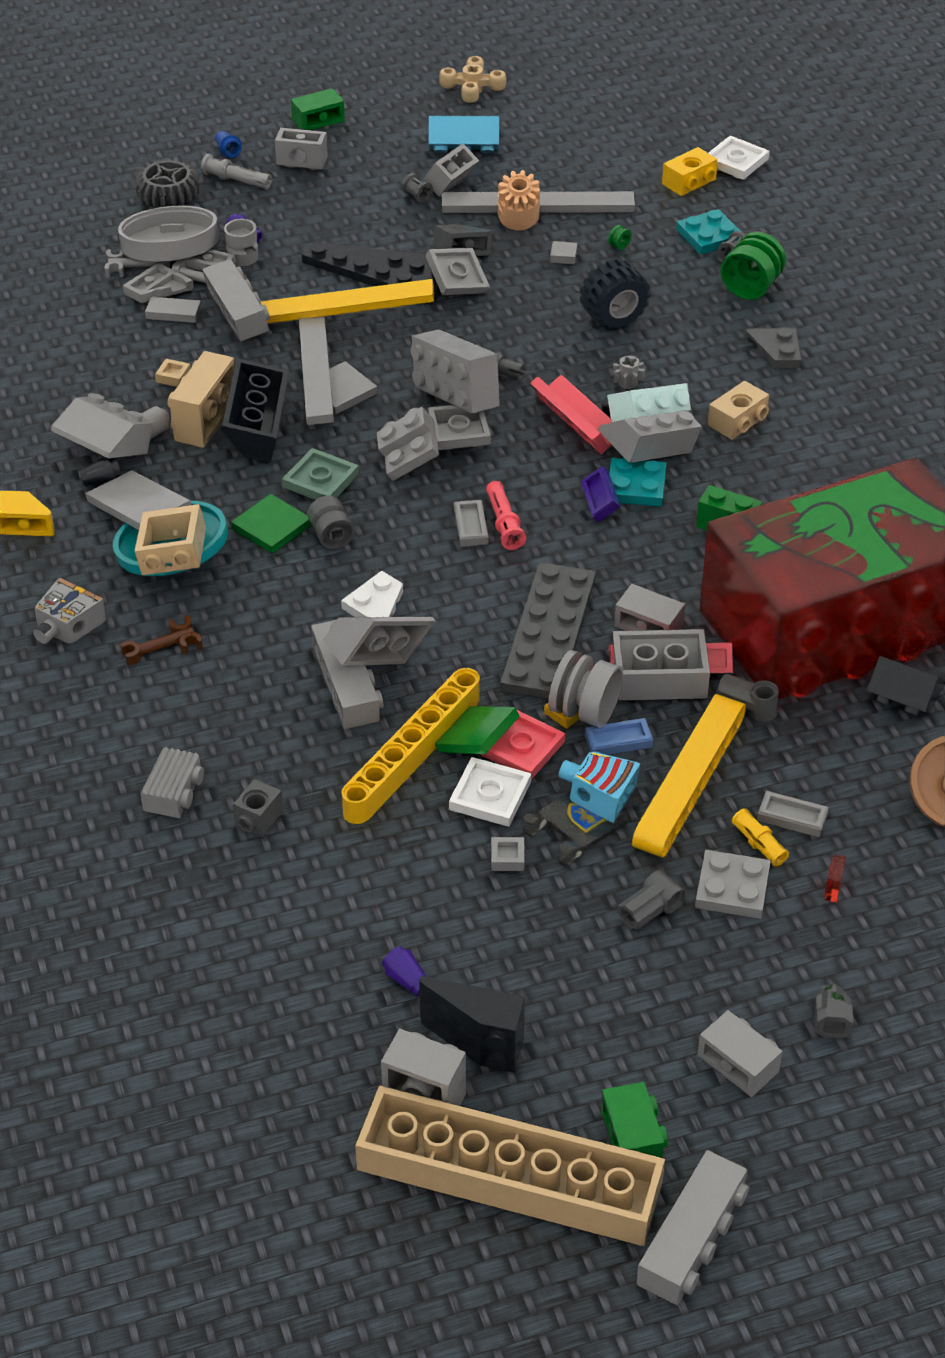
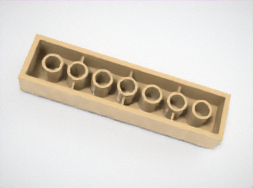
M380 1085L355 1145L358 1171L644 1247L662 1187L665 1164L664 1158Z

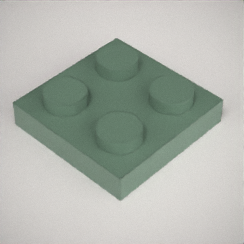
M311 448L282 478V487L314 500L322 496H334L337 498L359 475V465Z

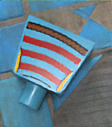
M593 751L589 752L581 765L564 760L558 777L572 782L570 794L572 802L614 823L636 788L640 763Z

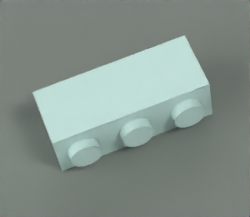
M687 383L607 395L611 422L691 410Z

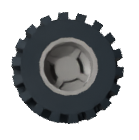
M607 260L605 264L597 265V269L592 270L589 273L590 276L583 281L584 286L580 289V302L596 323L606 330H619L622 326L623 328L628 327L629 323H634L639 315L642 316L645 312L644 308L649 304L648 298L651 297L649 283L626 260Z

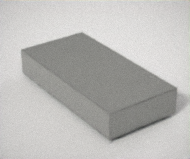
M151 297L145 310L146 319L196 323L201 310V301Z
M482 500L454 502V514L460 547L489 545Z
M766 791L758 812L757 821L820 837L829 807Z

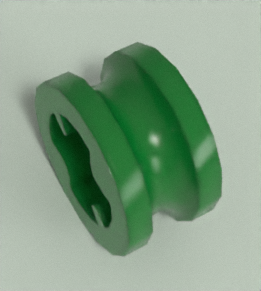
M617 225L611 230L608 243L619 250H623L629 245L632 233L629 229H624L623 226Z

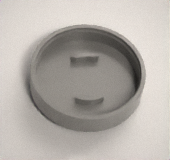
M166 206L149 209L126 218L118 226L121 251L130 258L142 261L161 262L193 257L210 250L219 241L216 215L210 210L195 206Z

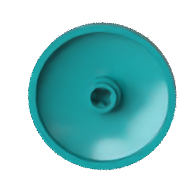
M190 501L191 505L200 504L206 525L200 562L202 564L223 547L228 537V527L225 516L219 508L206 502ZM125 523L114 537L113 550L117 562L122 568L131 573L142 575L134 552L139 530ZM186 537L156 541L152 545L186 540ZM178 570V571H171V572H164V573H157V574H149V575H144V576H163V575H170V574L179 573V572H182V571H185V570Z

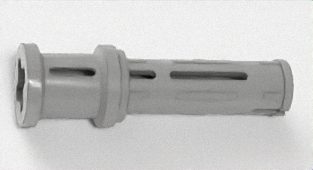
M206 154L201 162L200 168L203 175L212 174L219 176L221 180H228L230 178L266 190L270 188L272 183V175L234 165L229 159L220 160L213 158L211 154Z

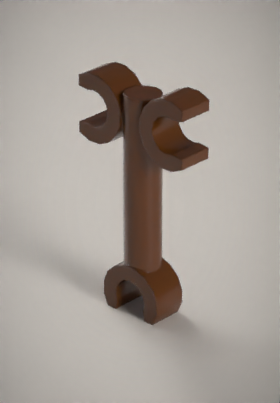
M184 615L183 625L175 624L173 619L169 620L170 634L139 644L134 641H126L120 644L122 655L126 656L127 665H134L141 660V655L180 643V650L184 655L188 654L187 646L190 644H195L199 650H202V637L193 631L190 616Z

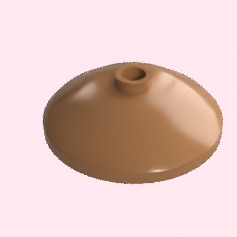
M945 736L938 737L925 745L915 757L910 771V789L916 805L928 819L942 827H945Z

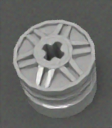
M569 650L560 661L551 684L548 702L550 711L560 714L563 712L564 716L573 717L579 710L578 716L581 722L602 728L610 719L617 704L623 683V668L604 660H599L593 667L592 656L585 654L581 656L580 652Z

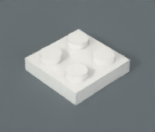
M729 136L709 152V154L718 159V171H723L743 180L769 159L770 153L769 150L733 136Z
M471 757L449 800V810L510 827L531 783V773Z

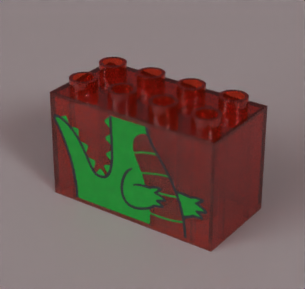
M916 457L709 521L707 525L699 611L724 643H732L733 656L754 683L770 681L778 687V700L790 695L795 697L807 696L813 693L820 685L843 677L849 679L860 678L876 666L879 656L893 661L896 659L901 661L913 660L926 649L945 643V488Z

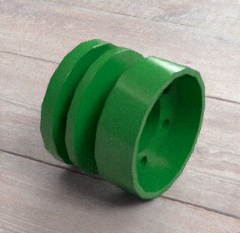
M750 232L743 236L721 264L720 275L724 285L734 295L746 300L757 299L763 296L786 267L784 248L778 240L763 232Z

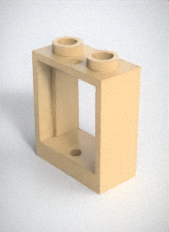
M200 504L142 513L134 551L142 575L200 568L206 533V525ZM186 537V540L152 545L156 541Z

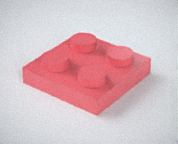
M518 711L519 717L486 754L479 755L499 765L531 773L532 780L564 744L565 733Z

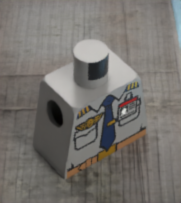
M59 578L35 606L38 627L33 633L35 638L43 644H46L53 637L68 644L74 643L107 620L103 598Z

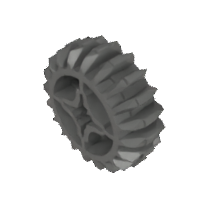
M171 158L166 161L162 159L159 162L152 161L151 165L146 164L144 168L139 169L135 179L136 193L140 197L141 202H146L147 206L153 205L154 208L183 206L184 203L189 204L191 199L197 198L200 189L198 172L194 166L189 165L188 162L182 163L180 159L172 161Z

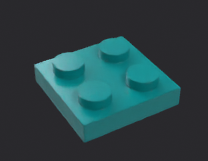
M719 209L697 216H690L676 223V230L700 255L718 250L722 242L728 241L732 232L740 231Z
M611 458L609 474L619 503L662 507L667 462L644 460L629 463L625 458Z

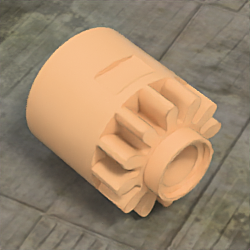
M524 170L520 174L511 171V178L504 175L503 182L498 184L499 220L505 227L512 230L531 228L539 219V181H534V174H529L527 177Z

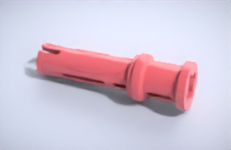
M492 481L486 486V492L497 517L495 527L502 535L501 543L506 549H518L526 542V534L520 528V518L512 512L503 484L500 481Z

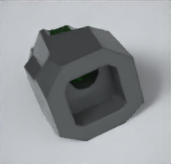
M824 985L817 991L815 996V1033L824 1038L841 1039L851 1036L853 1026L851 998L838 985Z

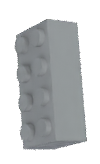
M439 329L412 336L411 355L414 366L412 378L416 388L470 413L500 406L497 353Z

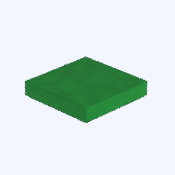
M269 494L231 521L232 530L272 554L311 526L306 514L272 494Z
M469 706L438 739L435 745L438 751L442 753L486 754L518 719L519 713L516 707Z

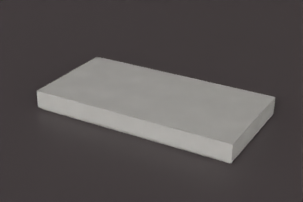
M133 470L85 493L89 503L139 530L143 512L191 505L190 500Z

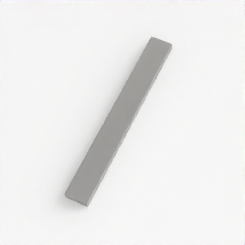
M634 191L540 192V213H624L635 211ZM442 192V213H498V192Z
M325 316L300 318L299 328L307 425L333 423L334 414Z

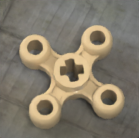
M472 56L468 58L466 66L463 67V73H457L453 68H443L439 73V82L446 89H451L456 84L462 85L461 96L463 101L474 103L479 99V93L482 92L483 86H489L493 91L505 89L506 74L501 70H494L490 74H484L483 59L479 56Z

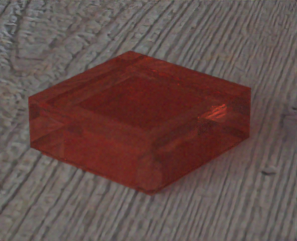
M835 854L832 857L824 894L827 901L837 903L846 856Z

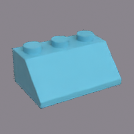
M429 116V149H434L436 153H446L448 149H455L464 143L470 151L480 150L481 153H493L494 150H499V116Z

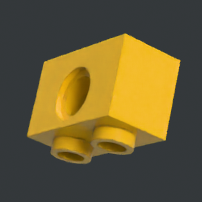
M699 147L663 163L662 184L683 196L716 180L718 159Z

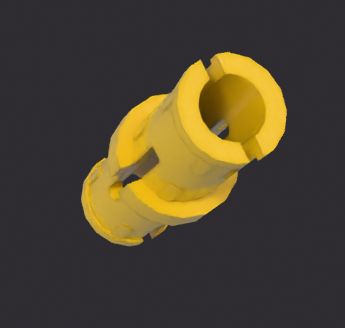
M747 808L739 810L733 816L731 823L747 837L748 844L753 849H758L768 860H771V864L774 867L782 865L787 860L790 854L789 851L772 836V830L768 826H762Z

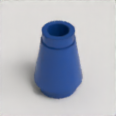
M219 131L216 134L215 141L224 157L234 158L240 154L242 143L237 136L225 131Z

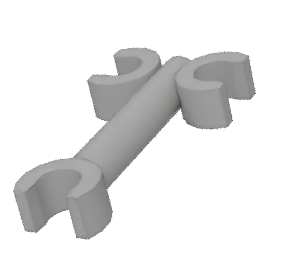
M108 249L106 251L108 263L105 264V274L107 278H110L112 272H119L120 277H123L124 268L152 267L156 263L170 268L171 261L153 262L126 258L121 249L120 253L116 255L111 254V249Z

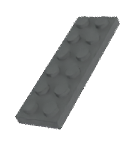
M539 562L500 682V691L549 699L551 684L560 661L569 650L575 651L595 583L596 571Z

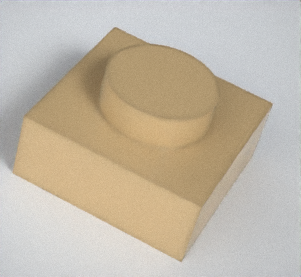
M165 359L155 373L156 382L178 387L182 377L186 376L190 371V364Z

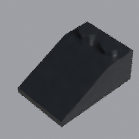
M421 976L419 980L421 1024L449 1044L466 1052V1056L480 1066L489 1067L495 1071L504 1070L515 1073L524 1041L525 996Z

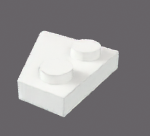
M380 571L342 599V609L354 617H393L396 603L400 601L403 594V583Z

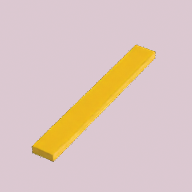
M432 279L261 301V305H265L268 310L270 319L267 320V324L299 320L300 318L323 317L434 302V286Z

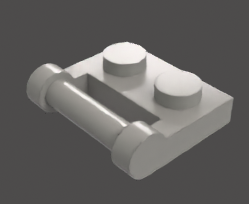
M210 249L199 255L177 260L171 269L194 281L206 283L203 272H200L203 271L202 269L231 259L235 265L236 259L234 254Z

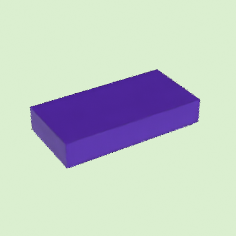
M604 466L598 468L581 481L592 518L597 522L620 508L609 471Z

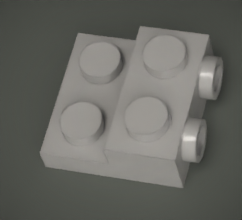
M455 405L428 408V414L434 419L438 450L491 444V434L484 410L470 413Z
M423 407L410 409L403 418L396 422H387L377 432L378 450L385 456L386 472L392 481L439 455L434 419Z

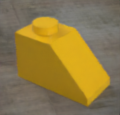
M0 491V534L54 536L55 530L51 511L30 492Z

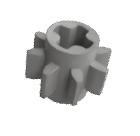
M634 356L622 357L619 364H613L614 382H618L625 389L635 388L638 385V381L645 380L644 363H639V359Z

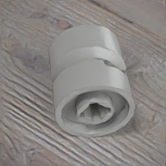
M234 219L225 224L226 253L235 255V266H248L255 263L259 257L258 244L256 242V224L248 219Z

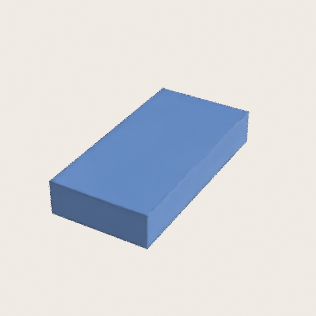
M645 718L605 724L602 728L596 726L585 727V738L590 752L594 751L609 755L653 747V738Z

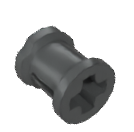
M414 173L408 174L402 181L401 189L405 194L413 195L416 201L425 203L430 199L433 193V187L430 183L420 181L419 177Z
M732 232L728 241L722 242L719 245L718 253L723 260L745 236L743 232Z

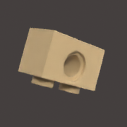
M744 380L709 404L708 426L733 440L741 433H745L757 422L765 419L769 412V394Z

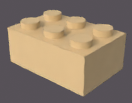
M204 351L198 360L194 361L187 375L182 377L175 391L170 393L168 407L171 410L170 426L173 429L174 441L202 448L209 442L224 419L235 367L234 357Z

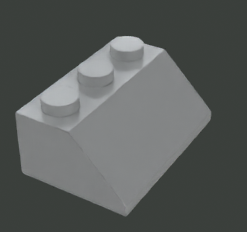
M89 393L88 397L75 398L52 424L51 431L107 458L147 454L153 422L144 419L143 414L123 409L124 406L122 404L107 402L104 400V396Z
M681 410L678 412L624 419L600 425L598 431L629 463L691 453L702 426L694 419L691 413Z
M433 617L338 618L331 624L330 630L323 641L342 666L405 664L436 621Z
M704 629L613 631V664L623 668V683L618 700L705 699L708 697L710 669Z

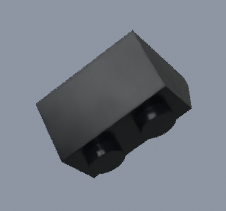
M879 656L867 691L875 693L873 700L887 705H891L892 700L904 704L902 710L920 716L921 711L930 713L945 686V679Z

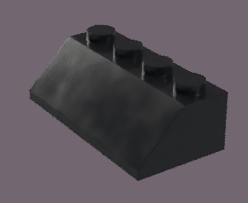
M236 358L221 430L243 457L271 463L289 370Z

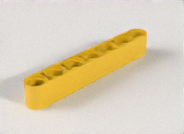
M462 668L455 671L343 787L342 808L343 817L346 821L352 824H361L368 821L437 748L435 743L469 706L478 705L480 701V676L477 671L470 668Z
M719 694L714 695L638 823L633 835L632 847L661 858L666 856L739 729L746 711L745 703Z

